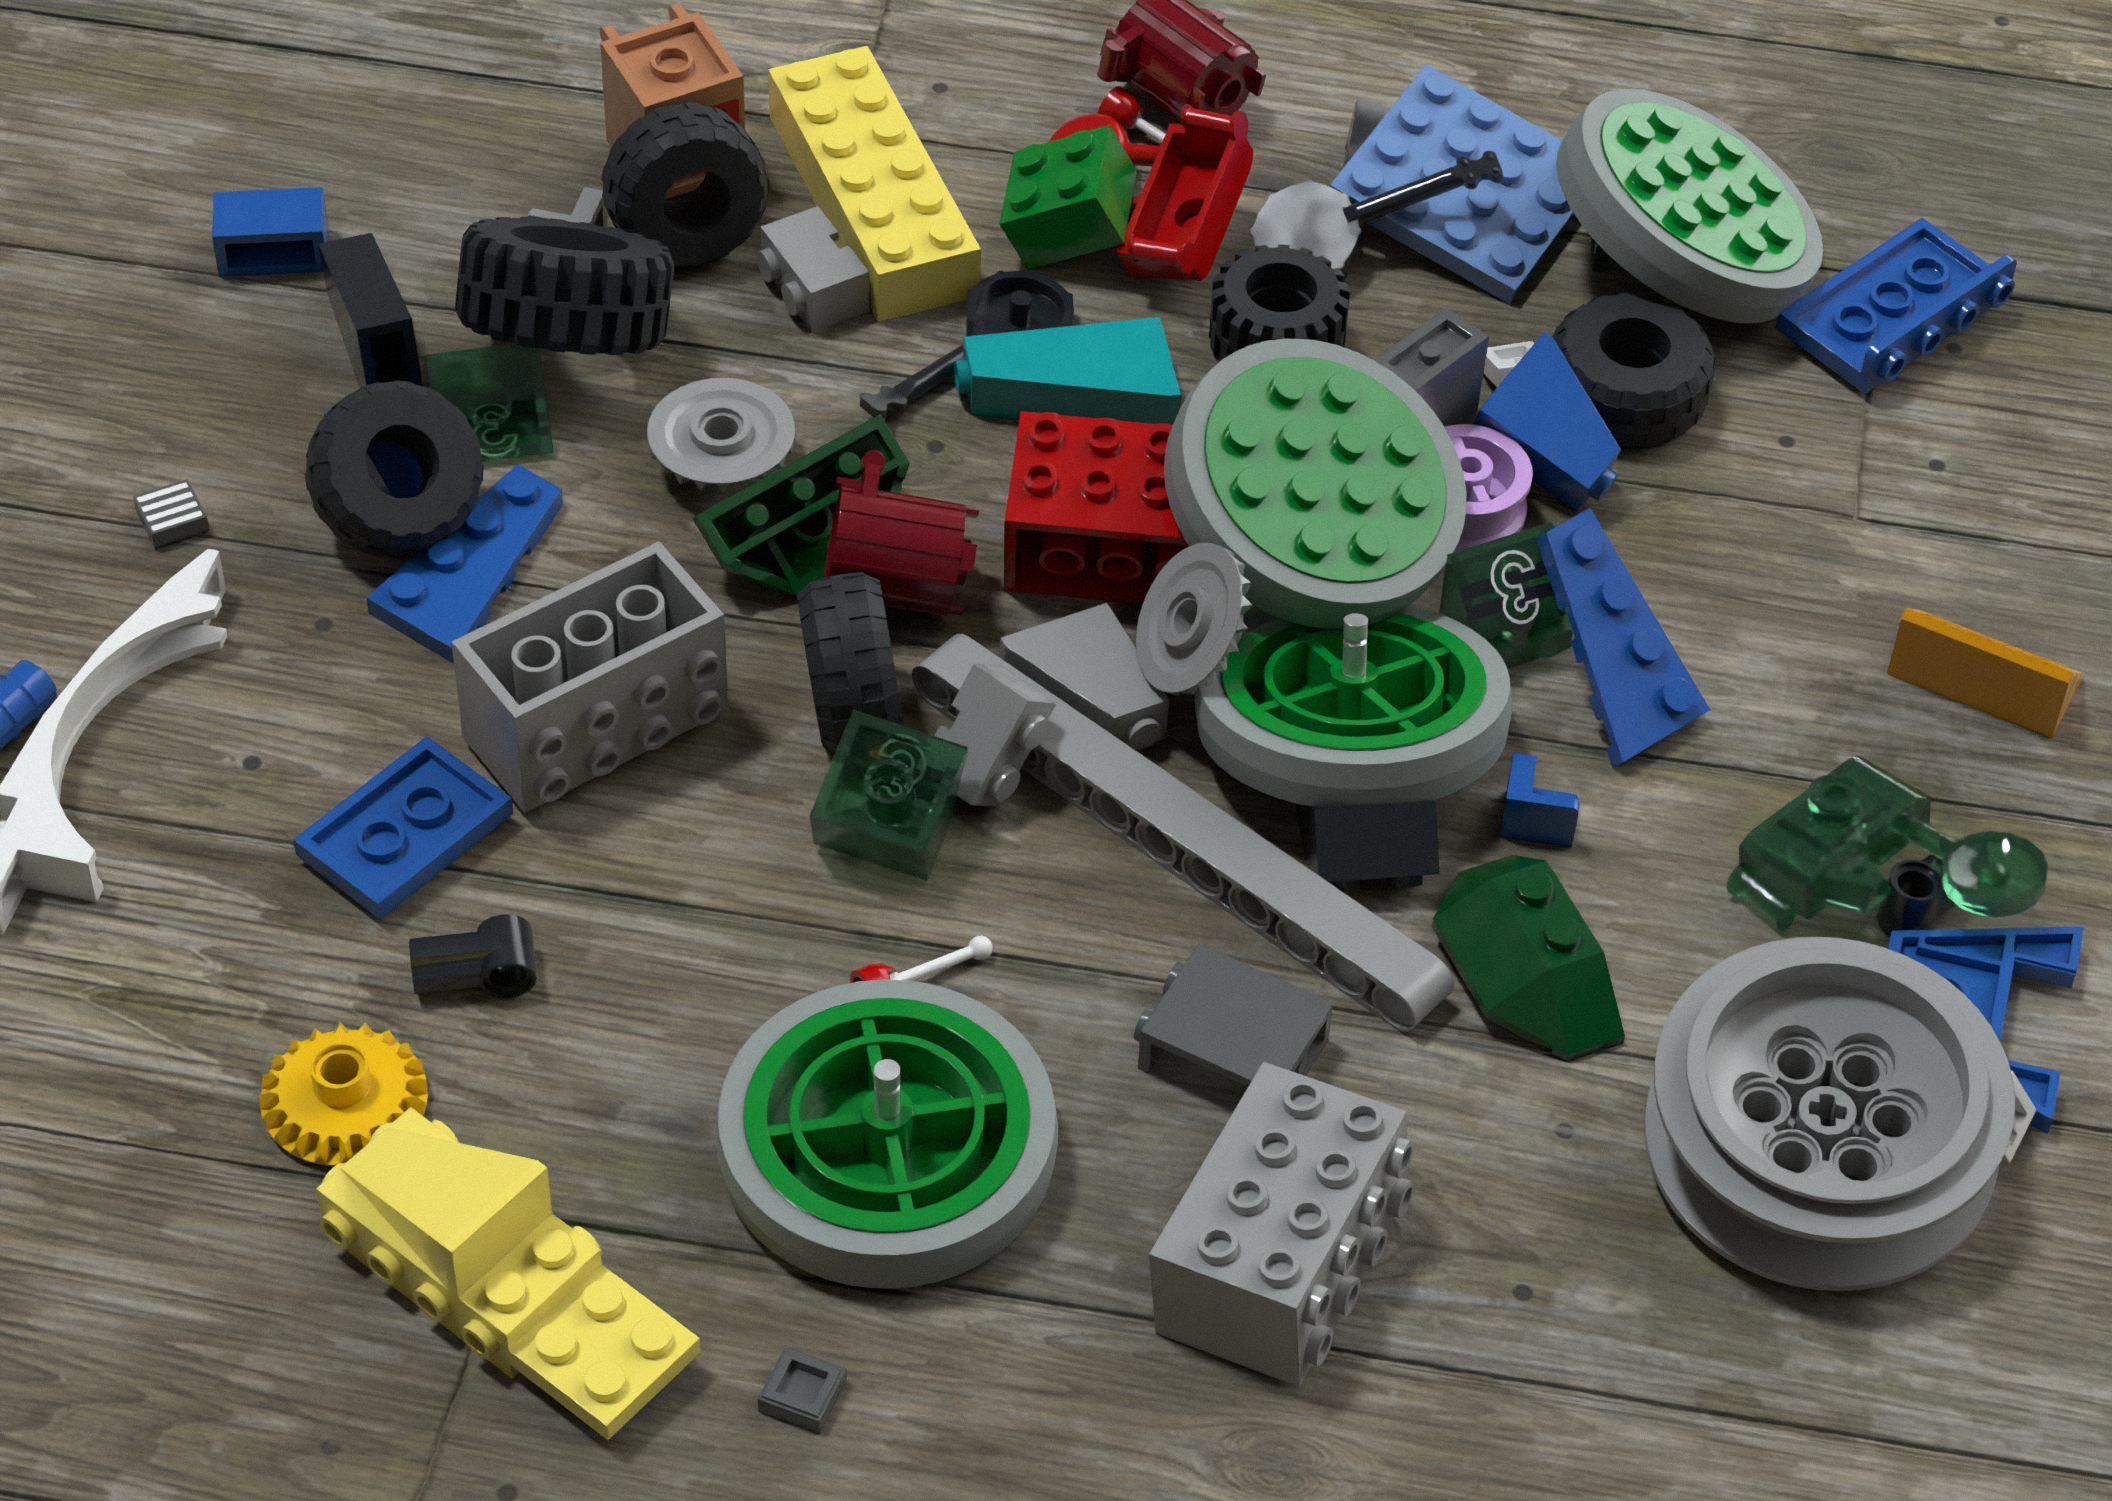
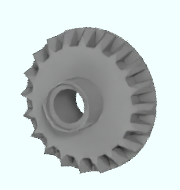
M710 378L681 386L664 397L657 404L649 418L647 438L651 457L659 461L663 473H674L679 484L693 480L700 491L709 484H717L724 493L729 484L737 483L743 488H747L751 479L761 480L770 474L771 469L783 468L786 455L793 453L795 422L789 407L771 390L747 380Z
M1198 543L1189 546L1176 554L1162 568L1153 581L1139 615L1136 651L1144 677L1156 689L1179 696L1181 693L1194 695L1199 686H1211L1215 672L1226 671L1229 653L1239 651L1237 644L1241 639L1242 632L1247 629L1243 616L1252 606L1245 598L1246 593L1250 589L1251 582L1243 576L1245 565L1234 558V552L1213 543Z

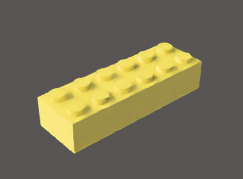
M868 46L768 69L770 119L816 206L820 207L837 229L839 240L835 241L837 246L842 248L849 245L868 269L870 308L877 321L882 322L967 300L968 289L973 288L980 282L981 248Z

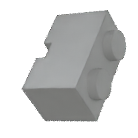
M819 206L760 227L761 250L756 254L759 270L767 282H774L782 293L788 311L794 316L798 314L811 333L870 312L869 271L849 245L842 248L837 247L834 241L839 240L838 231Z
M974 663L951 704L960 711L951 729L946 726H939L925 754L927 765L961 776L958 789L942 784L970 805L1000 807L1002 801L1009 798L1017 788L1021 777L1019 771L1028 754L1046 736L1049 729L1048 718L1056 703L1004 667ZM923 757L917 766L921 770L924 768Z

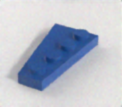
M517 464L477 500L472 512L457 531L447 539L436 541L429 549L416 553L366 598L368 613L454 664L452 641L484 626L491 615V604L501 590L507 591L516 577V566L524 554L532 553L562 507V489Z

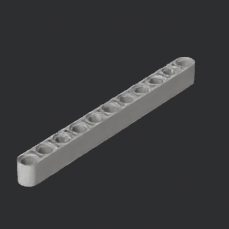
M964 634L954 635L913 668L911 674L912 681L921 697L954 722L960 711L951 704L974 663L1004 667L1055 702L1056 706L1048 718L1049 729L1046 736L1037 747L1030 751L1021 769L1392 1027L1406 1032L1413 1030L1452 993L1454 980L1449 969L1430 951L972 638Z

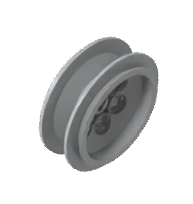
M1801 937L1772 941L1736 953L1711 967L1689 986L1672 1008L1658 1041L1654 1063V1077L1647 1097L1644 1117L1647 1155L1660 1190L1676 1215L1700 1240L1727 1260L1767 1279L1796 1287L1828 1291L1864 1290L1882 1287L1911 1278L1938 1264L1960 1247L1980 1222L1993 1195L1999 1166L2007 1150L2014 1124V1082L2004 1049L1993 1028L1980 1010L1947 979L1927 966L1887 948L1843 938ZM1787 1076H1794L1799 1078L1800 1080L1791 1079ZM1850 1083H1857L1864 1087H1858ZM1751 1118L1762 1119V1120H1764V1121H1766V1122H1765V1123L1757 1122V1121L1752 1120ZM1881 1133L1892 1134L1895 1137H1888ZM1846 1176H1854L1863 1181L1851 1180Z

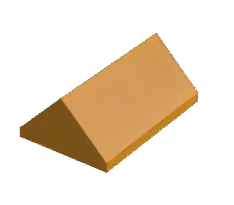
M1905 608L1887 674L2049 738L2053 737L2084 674L1930 613L1911 608Z

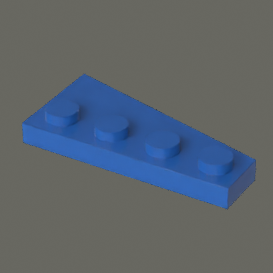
M1591 508L1536 539L1559 610L1567 612L1575 636L1570 643L1577 664L1584 663L1594 693L1589 696L1596 720H1603L1611 746L1607 747L1606 750L1612 768L1711 710Z

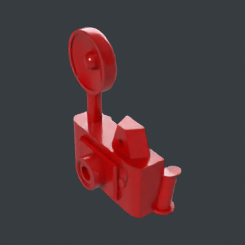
M1185 104L1181 110L1182 124H1169L1161 146L1131 144L1124 127L1114 118L1101 114L1081 115L1066 122L1054 132L1048 142L1071 136L1078 131H1089L1110 125L1133 165L1152 167L1141 195L1132 198L1124 244H1120L1117 255L1130 276L1202 281L1207 277L1221 242L1225 237L1226 230L1253 162L1254 151L1246 138L1249 125L1247 115L1244 112L1235 111L1231 116L1193 109L1191 105Z

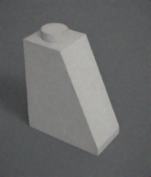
M1108 603L1000 638V658L1131 748L1144 749L1157 741L1166 739L1169 699L1163 691L1156 689L1144 677L1138 662L1136 647Z

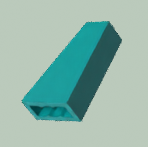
M1160 317L964 337L963 360L954 361L957 393H967L971 415L1019 420L1020 411L1035 413L1053 412L1066 416L1097 419L1112 418L1118 421L1149 424L1167 423L1173 425L1180 410L1181 393Z

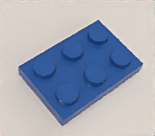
M426 736L293 839L295 854L377 918L381 919L513 814L512 798Z

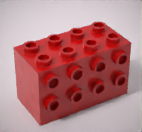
M1020 411L1004 520V591L1143 604L1153 581L1162 568L1176 554L1189 547L1175 521L1165 487V451L1173 425L1167 423L1149 424L1118 421L1112 418L1097 419L1066 416L1053 412L1035 413Z

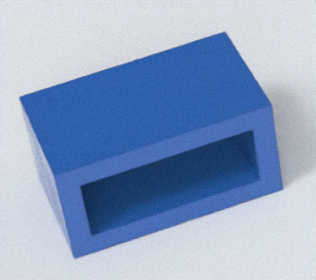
M323 187L214 192L212 239L218 276L323 272L318 246L319 243L328 242V220Z

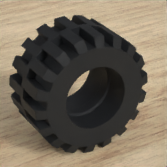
M1278 244V248H1269L1267 245L1255 246L1254 252L1243 250L1235 254V260H1226L1220 267V274H1216L1213 281L1209 327L1210 347L1213 355H1219L1220 362L1235 351L1249 345L1277 339L1316 340L1345 348L1350 290L1349 285L1344 283V274L1339 268H1331L1332 261L1326 257H1315L1312 255V250L1303 247L1300 250L1290 249V245Z

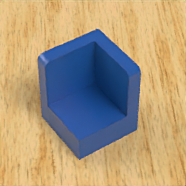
M1513 753L1500 837L1572 848L1580 804L1578 796L1572 793L1533 788L1537 756Z

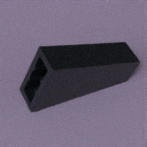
M367 233L319 243L327 294L359 388L376 382L386 383L394 382L395 380L412 382V384L423 387L412 317L373 234Z

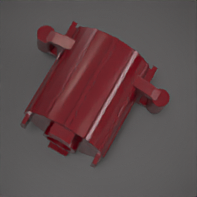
M1137 0L1125 16L1121 18L1115 30L1111 27L1107 28L1100 53L1102 57L1097 72L1098 78L1103 81L1128 83L1181 123V110L1185 104L1191 105L1193 109L1232 116L1245 103L1250 92L1255 96H1260L1266 74L1258 69L1259 57L1251 48V45L1223 26L1225 14L1218 9L1198 8L1188 0Z
M877 450L867 452L860 462L861 480L838 476L835 480L834 487H840L833 516L824 578L840 574L863 572L865 575L880 580L884 606L947 616V614L962 616L964 607L952 606L951 603L956 584L964 585L967 572H973L977 544H972L971 539L964 538L966 517L977 518L980 510L966 508L965 504L878 490L880 473L885 467L886 460L884 455Z

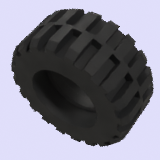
M497 217L496 220L482 219L478 223H472L462 237L455 311L462 325L466 328H471L473 332L491 336L492 339L501 342L517 343L518 346L537 347L565 353V351L578 352L585 355H596V353L608 355H623L627 352L632 354L643 353L645 350L656 348L666 336L675 261L668 247L663 246L661 242L647 239L646 236L638 233L624 232L623 229L552 218Z

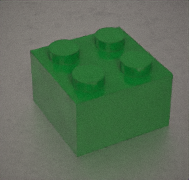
M1107 125L1089 131H1078L1065 138L1044 144H1032L1014 152L999 225L1028 270L1124 244L1137 170L1111 126Z

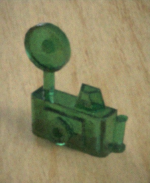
M1854 756L1843 762L1829 774L1815 779L1806 791L1754 828L1739 845V865L1730 874L1726 888L1727 892L1734 897L1743 895L1771 918L1780 931H1785L1791 926L1795 913L1810 920L1828 905L1865 914L1893 893L1887 880L1877 868L1912 842L1942 860L1941 882L1947 897L1961 909L1978 916L2002 918L2018 915L2036 905L2046 891L2048 863L2043 852L2029 840L2012 833L1987 831L1970 834L1958 841L1930 825L1931 796L1862 756Z

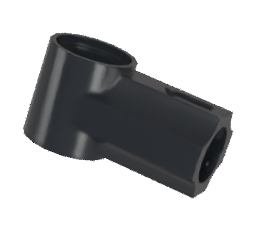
M1956 838L1921 861L1903 860L1896 863L1891 868L1876 917L1879 926L1889 935H1891V931L1930 930L1934 918L1990 883L1994 869L1989 864L1986 850L1972 838L1966 841Z
M501 914L483 921L478 926L477 932L412 938L409 941L414 994L482 987L489 995L499 998H512L527 993L536 984L537 976L532 927L523 917Z

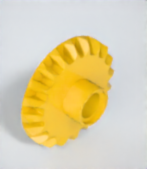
M339 1022L335 1031L321 1033L314 1027L310 1038L302 1042L291 1039L288 1051L284 1055H273L271 1070L269 1073L262 1075L261 1095H259L262 1119L267 1131L273 1140L284 1150L308 1162L336 1166L340 1163L348 1162L369 1143V1140L378 1128L386 1123H393L410 1107L423 1116L427 1106L428 1084L422 1061L414 1056L408 1042L400 1044L395 1040L390 1030L381 1034L375 1033L366 1022L358 1030L347 1029Z

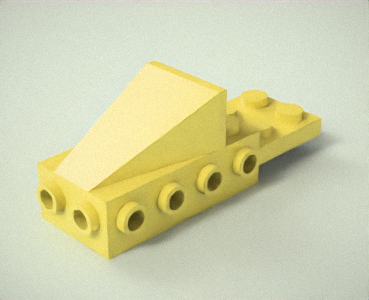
M410 1107L393 1123H386L378 1128L363 1149L348 1162L340 1163L333 1167L326 1174L321 1185L316 1188L321 1213L319 1224L324 1234L332 1243L348 1251L371 1269L382 1282L393 1286L415 1303L426 1316L446 1327L464 1341L476 1355L487 1359L511 1379L519 1372L607 1440L618 1432L701 1353L700 1338L602 1265L601 1248L588 1231L579 1226L571 1228L553 1214L548 1169L538 1160L459 1143L455 1134L444 1123L438 1120L430 1122Z

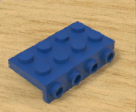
M1922 217L1794 302L1778 315L1776 329L1866 394L1883 381L1890 382L1894 380L1905 366L1918 357L1929 356L1944 339L1956 331L1963 332L1967 330L1979 315L1991 307L1998 308L2002 306L2014 290L2015 282L2013 281L2017 261L2006 254L1990 265Z

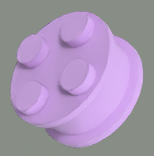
M1473 424L1445 426L1461 462L1467 494L1464 528L1454 552L1477 554L1498 549L1511 542L1524 526L1527 514L1526 497L1530 491L1533 476L1530 459L1516 441L1492 428Z

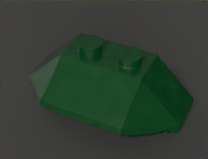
M879 414L699 513L692 519L722 569L792 598L807 586L810 581L824 578L833 516L840 487H834L837 476L861 480V459L867 452L877 450L884 455L886 460L885 467L880 473L878 490L900 493L910 462L882 415Z
M1510 855L1458 872L1433 918L1432 928L1486 1019L1528 1041L1552 1048V1054L1567 1062L1623 1044L1625 1034L1604 951L1548 861Z

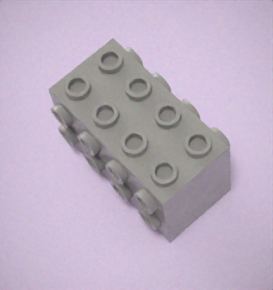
M660 541L452 641L462 737L524 813L546 802L559 799L567 791L597 776H604L612 772L617 766L648 750L658 749L667 743L668 740L698 725L707 724L718 717V715L729 710L724 614Z
M1263 1061L1149 1253L1155 1333L1300 1387L1312 1364L1320 1366L1326 1359L1333 1340L1332 1328L1339 1315L1348 1316L1353 1310L1360 1292V1277L1366 1266L1375 1267L1380 1261L1387 1243V1228L1393 1217L1402 1218L1411 1203L1414 1182L1408 1180V1167L1412 1159L1414 1143L1407 1139V1111Z

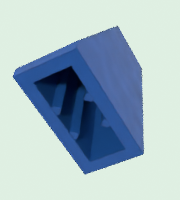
M1544 332L1479 408L1473 425L1492 428L1516 441L1530 459L1533 471L1532 480L1575 512H1578L1590 497L1599 502L1613 485L1618 474L1612 470V467L1621 449L1554 338Z

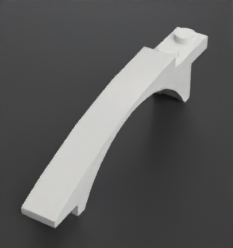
M207 549L185 566L99 646L42 716L0 785V815L2 819L0 821V934L4 935L27 888L97 903L104 888L96 872L94 863L97 858L96 852L77 833L60 805L61 783L65 766L74 745L87 725L102 708L127 687L171 663L194 655L222 649L227 638L226 629L209 625L211 619L216 618L222 606L221 599L226 591L219 551Z

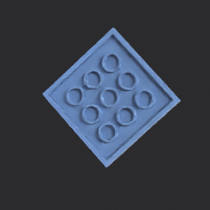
M1427 64L1330 184V187L1341 193L1348 194L1350 203L1353 205L1456 165V160L1464 156L1471 160H1478L1485 151L1495 152L1503 171L1504 180L1502 182L1494 183L1491 180H1482L1475 189H1467L1465 186H1461L1371 220L1367 224L1508 304H1511L1575 216L1563 194L1557 175V152L1562 140Z

